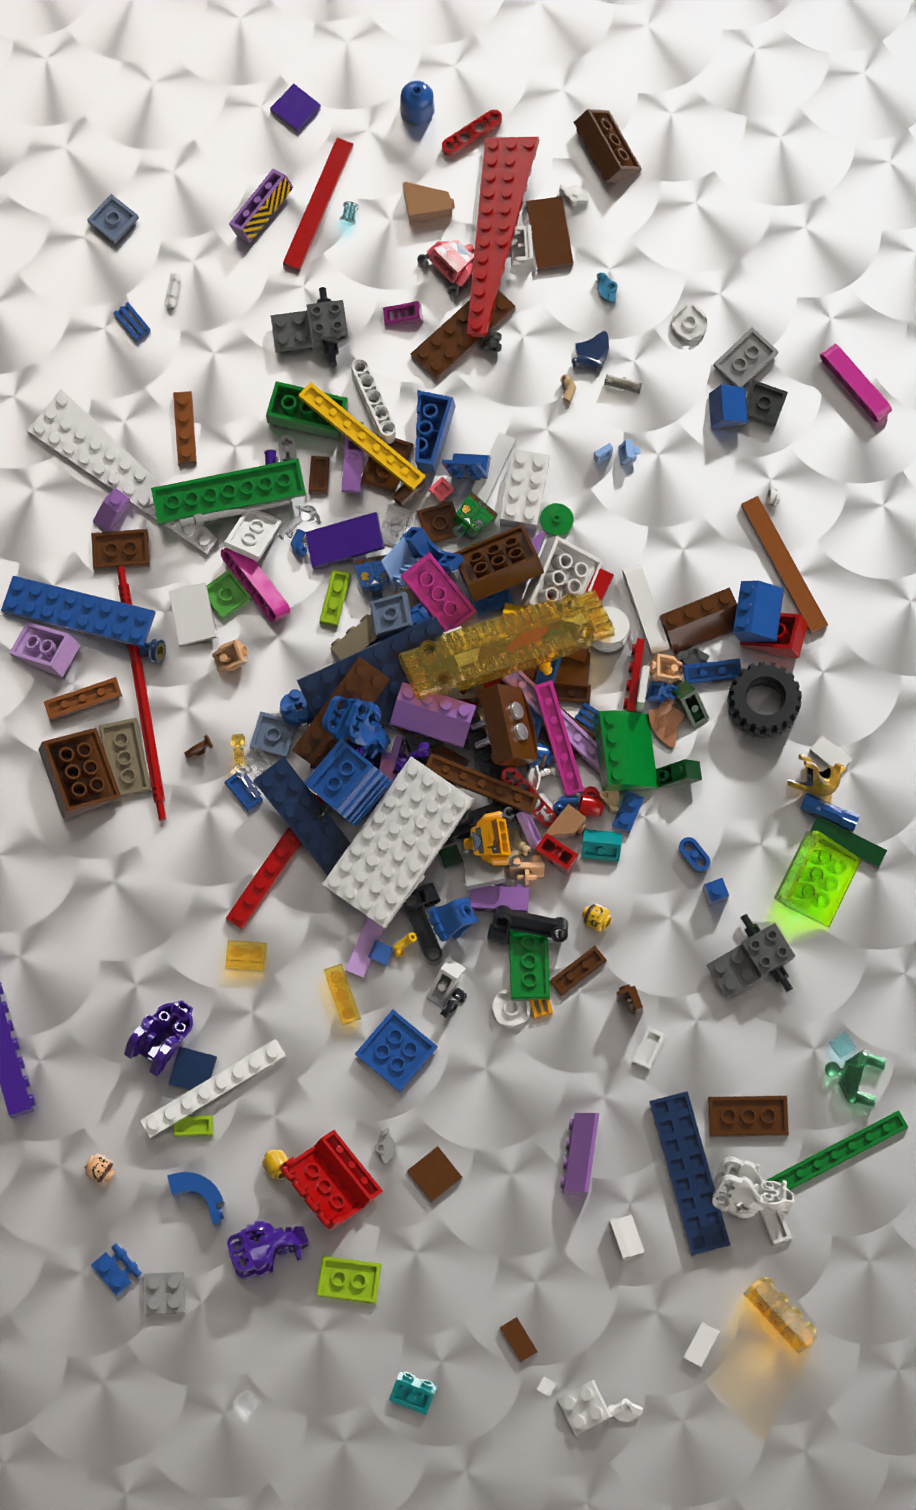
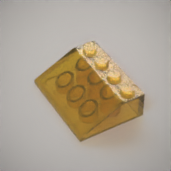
M761 1276L743 1295L798 1354L801 1353L817 1338L816 1328L810 1322L806 1323L801 1318L803 1316L796 1307L792 1308L787 1303L789 1299L782 1292L778 1293L773 1288L775 1284L768 1277L764 1278Z

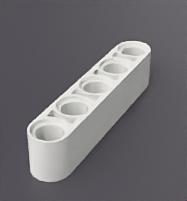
M356 359L352 363V379L378 437L386 444H391L396 438V425L368 363L364 359ZM385 431H390V432H392V433L386 434V433H384V432H385Z
M641 564L623 569V578L650 655L669 650L668 640Z

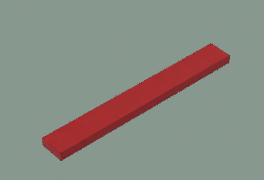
M336 138L283 260V266L297 271L301 270L354 147V143Z

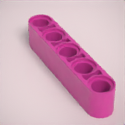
M834 343L820 354V359L873 421L878 422L892 412V407L839 345Z
M228 548L221 550V558L271 622H276L290 614L288 603L255 560Z

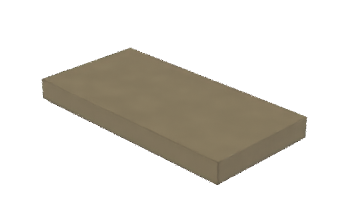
M137 718L99 725L102 744L121 798L151 792Z

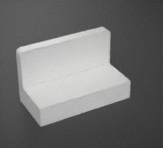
M632 1215L609 1220V1225L622 1260L644 1253V1248Z

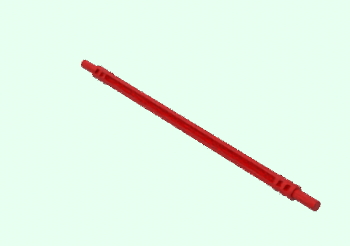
M124 566L117 567L120 602L132 605ZM128 644L153 800L157 806L159 821L166 820L165 796L140 647Z

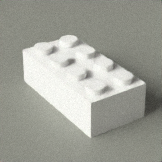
M513 449L500 516V526L514 528L524 524L526 531L537 532L550 455Z

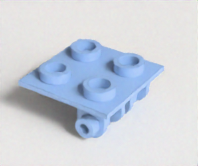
M404 537L381 560L395 590L406 585L400 575L421 559L420 557H413Z

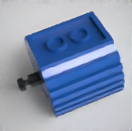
M343 739L338 741L304 781L306 786L325 801L320 807L321 812L314 814L319 821L323 822L325 820L324 815H329L335 809L355 827L393 783Z

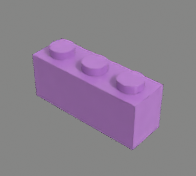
M500 883L494 886L471 889V907L473 911L494 913L496 907L505 905L512 910L528 913L529 888H525V885L522 884L508 887L506 884Z

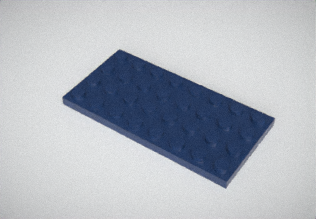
M434 616L296 681L313 718H315L358 656L390 678L387 685L374 701V705L377 704L381 710L379 724L382 726L391 721L396 699L403 682L443 695L442 676L462 675L439 621ZM462 684L459 689L466 687V685Z

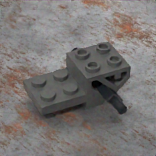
M320 287V298L317 300V303L306 304V311L270 315L275 352L311 347L312 350L324 349L325 355L329 357V366H337L338 343L348 339L343 300L331 301V299L327 298V288Z
M748 914L740 917L746 926L744 931L749 938L742 941L738 947L706 965L726 999L771 974L777 983L780 982L786 993L792 990L793 987L787 979L789 975L783 966L793 960L795 954L776 923L760 930L757 923H752Z

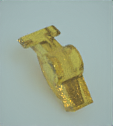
M233 734L231 744L236 747L233 749L235 764H241L243 759H245L244 748L241 746L245 744V736L243 734Z

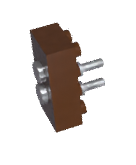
M495 684L479 691L481 697L479 703L483 708L485 716L483 720L471 724V729L477 730L487 726L488 735L487 738L476 742L475 747L479 749L490 744L493 752L491 759L495 765L521 767L536 761L538 754L536 730L529 705L521 687Z

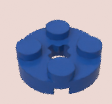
M293 689L282 698L279 709L285 722L293 726H301V724H310L314 718L301 691ZM297 706L303 708V710H302V709H299L298 711L295 710V709H296Z

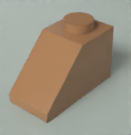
M568 804L545 834L547 833L555 839L575 837L577 833L581 834L586 828L587 818Z

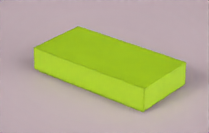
M213 1115L186 1116L173 1124V1137L213 1136Z

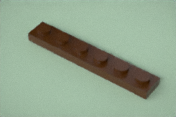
M432 753L426 764L427 768L449 783L530 815L533 814L539 796Z

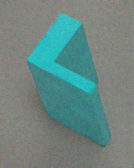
M584 829L581 857L619 862L622 833Z

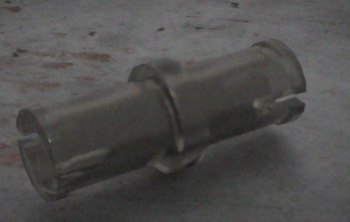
M606 374L604 385L619 388V391L627 390L640 394L642 382L628 380L624 376L620 378Z

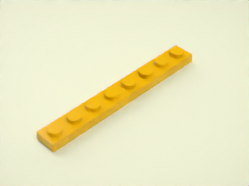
M312 382L298 395L299 399L410 490L414 491L425 479L426 476Z

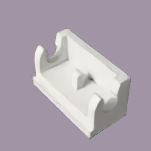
M531 225L515 227V234L511 245L513 267L533 266Z

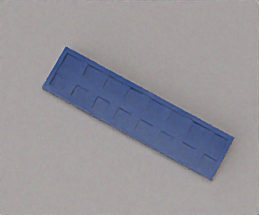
M12 576L1 608L3 613L143 648L145 647L156 614L154 610L17 576Z

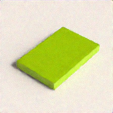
M322 1256L316 1296L376 1304L382 1264Z

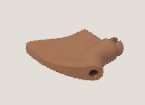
M665 698V701L661 702L657 708L649 709V722L655 735L665 745L674 748L677 729L685 714L673 706L675 699L669 700Z

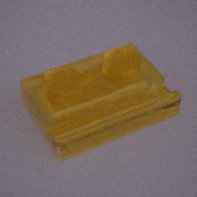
M228 940L225 969L265 972L267 943Z

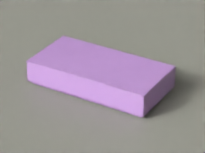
M519 811L516 816L530 848L534 849L541 841L540 834L532 816Z

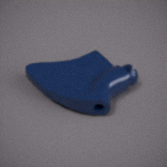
M606 331L600 332L588 341L575 343L577 358L574 357L571 360L573 367H590L598 371L603 366L609 351V338Z

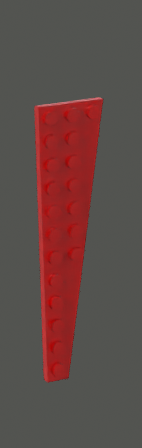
M539 136L485 137L467 326L468 337L487 336L497 292L501 285V277L504 274L506 259L509 256L515 227L519 219V212L522 208V200L527 190L528 178L531 175V167L539 146Z

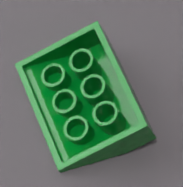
M620 710L599 711L593 717L602 791L657 789L658 781L649 715Z

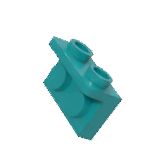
M400 1372L389 1400L427 1415L437 1386L429 1380L415 1378L411 1373Z

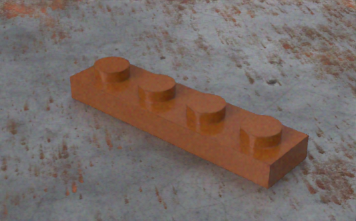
M192 391L174 392L178 465L197 463Z
M114 677L43 702L51 721L122 697L117 678Z

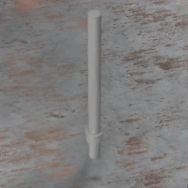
M290 499L204 515L200 513L190 518L180 519L179 523L180 527L193 524L198 526L203 525L204 522L288 505L291 502Z

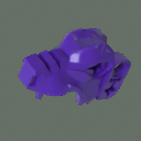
M181 1000L164 1004L158 1008L154 1015L151 1016L149 1014L145 1016L141 1025L128 1039L124 1055L132 1059L141 1054L152 1062L149 1072L157 1077L165 1069L177 1045L192 1030L193 1007Z
M254 1221V1225L248 1224L247 1228L230 1236L227 1246L237 1276L245 1280L254 1276L262 1277L268 1272L272 1274L277 1255L282 1256L294 1253L297 1261L301 1260V1250L309 1246V1240L302 1226H295L293 1231L292 1227H286L284 1232L282 1227L275 1230L266 1221ZM234 1239H239L238 1241H235L234 1243L231 1244V1242H232ZM236 1246H240V1247H241V1248H239V1249H233V1248L236 1247ZM243 1251L242 1255H240V1256H239V1255L234 1256V1254H238V1253H241V1252ZM241 1260L244 1261L245 1267L240 1264Z

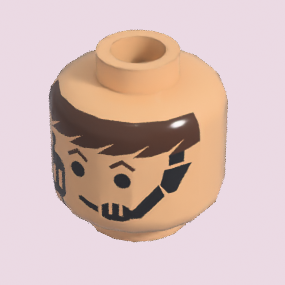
M92 1154L84 1166L86 1176L97 1183H102L104 1180L109 1181L115 1172L112 1170L113 1162L102 1154H97L96 1156Z

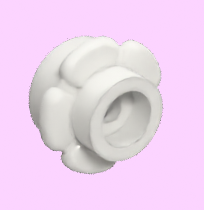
M777 488L775 490L769 489L767 492L766 503L771 504L772 507L775 504H779L781 500V493H778Z

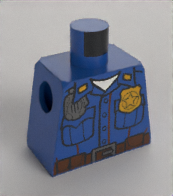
M386 555L353 560L362 592H371L372 601L383 598L382 590L389 589V577L381 563V560Z

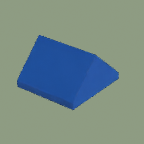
M721 384L709 393L711 429L748 423L745 387Z

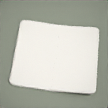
M543 1377L537 1390L550 1397L556 1383Z

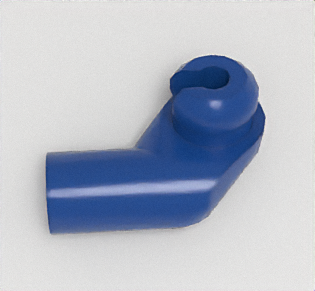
M301 529L296 530L291 541V547L298 556H303L307 553V548L302 543L305 531Z
M578 796L559 797L553 804V811L559 815L568 804L570 806H578Z

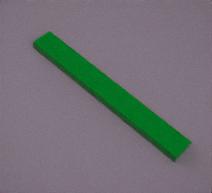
M898 1110L770 1177L767 1181H776L782 1184L783 1180L787 1182V1189L792 1190L909 1127Z

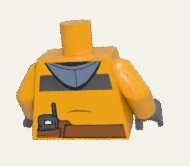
M506 807L504 812L496 811L485 814L476 823V826L471 828V838L464 840L465 849H473L475 856H480L483 861L491 865L507 866L511 864L514 867L520 866L521 864L516 865L513 863L514 857L521 858L519 855L508 858L511 855L506 820H512L515 815L507 816L506 812L513 810V808Z

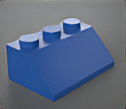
M759 580L741 581L733 633L740 642L777 641L784 594L782 587Z

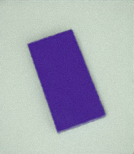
M376 512L305 532L311 565L314 569L385 549L378 513Z

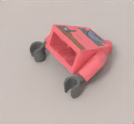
M458 240L451 242L438 241L426 251L427 254L418 255L417 261L419 263L425 259L421 263L422 268L427 267L430 261L452 284L456 282L455 285L448 288V294L451 290H456L457 292L453 298H457L459 296V288L463 287L471 276L473 269L472 261L474 259L472 254H474L475 249L471 244L463 246Z

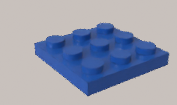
M392 1009L357 1050L355 1055L397 1091L401 1092L436 1051L438 1046Z

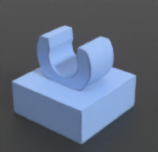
M624 440L618 446L620 464H628L633 458H637V455L641 454L640 447L633 446L632 440Z

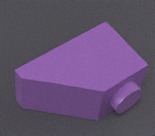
M115 487L103 500L93 519V523L103 531L109 532L132 507L130 499Z

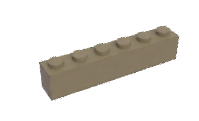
M407 585L403 586L400 591L396 590L391 594L394 595L405 591L408 594L410 610L421 603ZM372 614L365 615L360 620V624L356 627H350L343 638H337L331 644V654L337 660L367 648L380 639L375 635Z

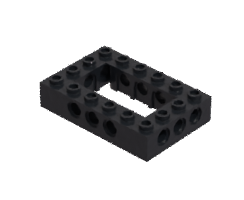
M477 710L475 711L472 724L481 721ZM470 727L467 736V748L471 750L475 760L474 766L478 768L480 773L503 781L499 765H495L491 759V754L493 753L491 745L488 744L479 749L475 747L476 742L487 738L484 727L477 730H472ZM415 732L405 734L404 738L409 755L418 749L420 743H429V749L424 750L429 751L428 758L419 757L416 759L424 766H426L432 748H439L440 745L448 744ZM487 798L489 805L472 810L474 817L471 823L455 828L444 846L471 837V828L475 827L476 823L485 814L496 811L504 812V809L510 806ZM515 808L506 812L507 816L515 815L512 820H506V824L516 821L517 811Z

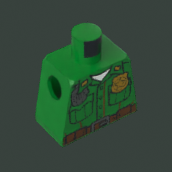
M471 491L453 518L456 526L452 531L459 538L464 533L474 537L491 525L498 514Z

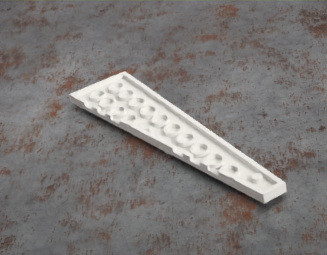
M60 388L27 430L28 434L111 491L116 487L130 499L133 506L157 521L151 488L162 485ZM179 521L163 524L165 528L206 556L218 543V539L204 525L196 526L193 524L180 527Z

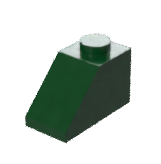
M684 681L677 686L678 690L671 692L675 697L678 708L685 714L686 719L693 728L709 719L696 688L690 683Z

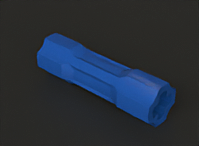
M806 793L800 807L804 811L817 814L851 831H854L860 817L859 814L839 808L809 793Z

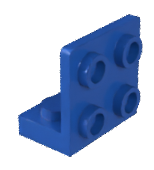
M453 453L452 460L443 459L442 465L454 479L470 478L472 480H481V478L487 479L491 457L489 455Z

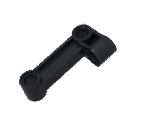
M432 882L415 889L407 900L412 898L417 903L414 906H408L405 901L403 908L417 936L426 962L435 966L442 961L443 954L424 908L431 907L441 901ZM431 951H436L439 957L431 959L428 954Z
M500 905L494 910L487 940L506 944L509 930L552 938L555 942H564L568 938L569 923L563 917L550 918L512 910L508 906Z

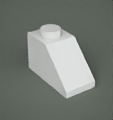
M449 958L438 972L426 997L443 1007L459 983L466 968Z

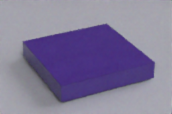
M293 83L270 107V111L298 132L321 108V104Z

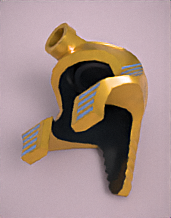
M799 754L798 758L804 761L807 780L804 783L788 780L787 785L817 796L833 794L840 785V776L842 771H845L846 766L835 763L834 766H829L824 771H819L809 756Z

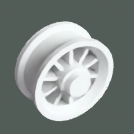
M605 606L596 609L588 619L586 630L588 642L595 649L602 652H613L620 649L627 641L629 620L624 612L615 607Z

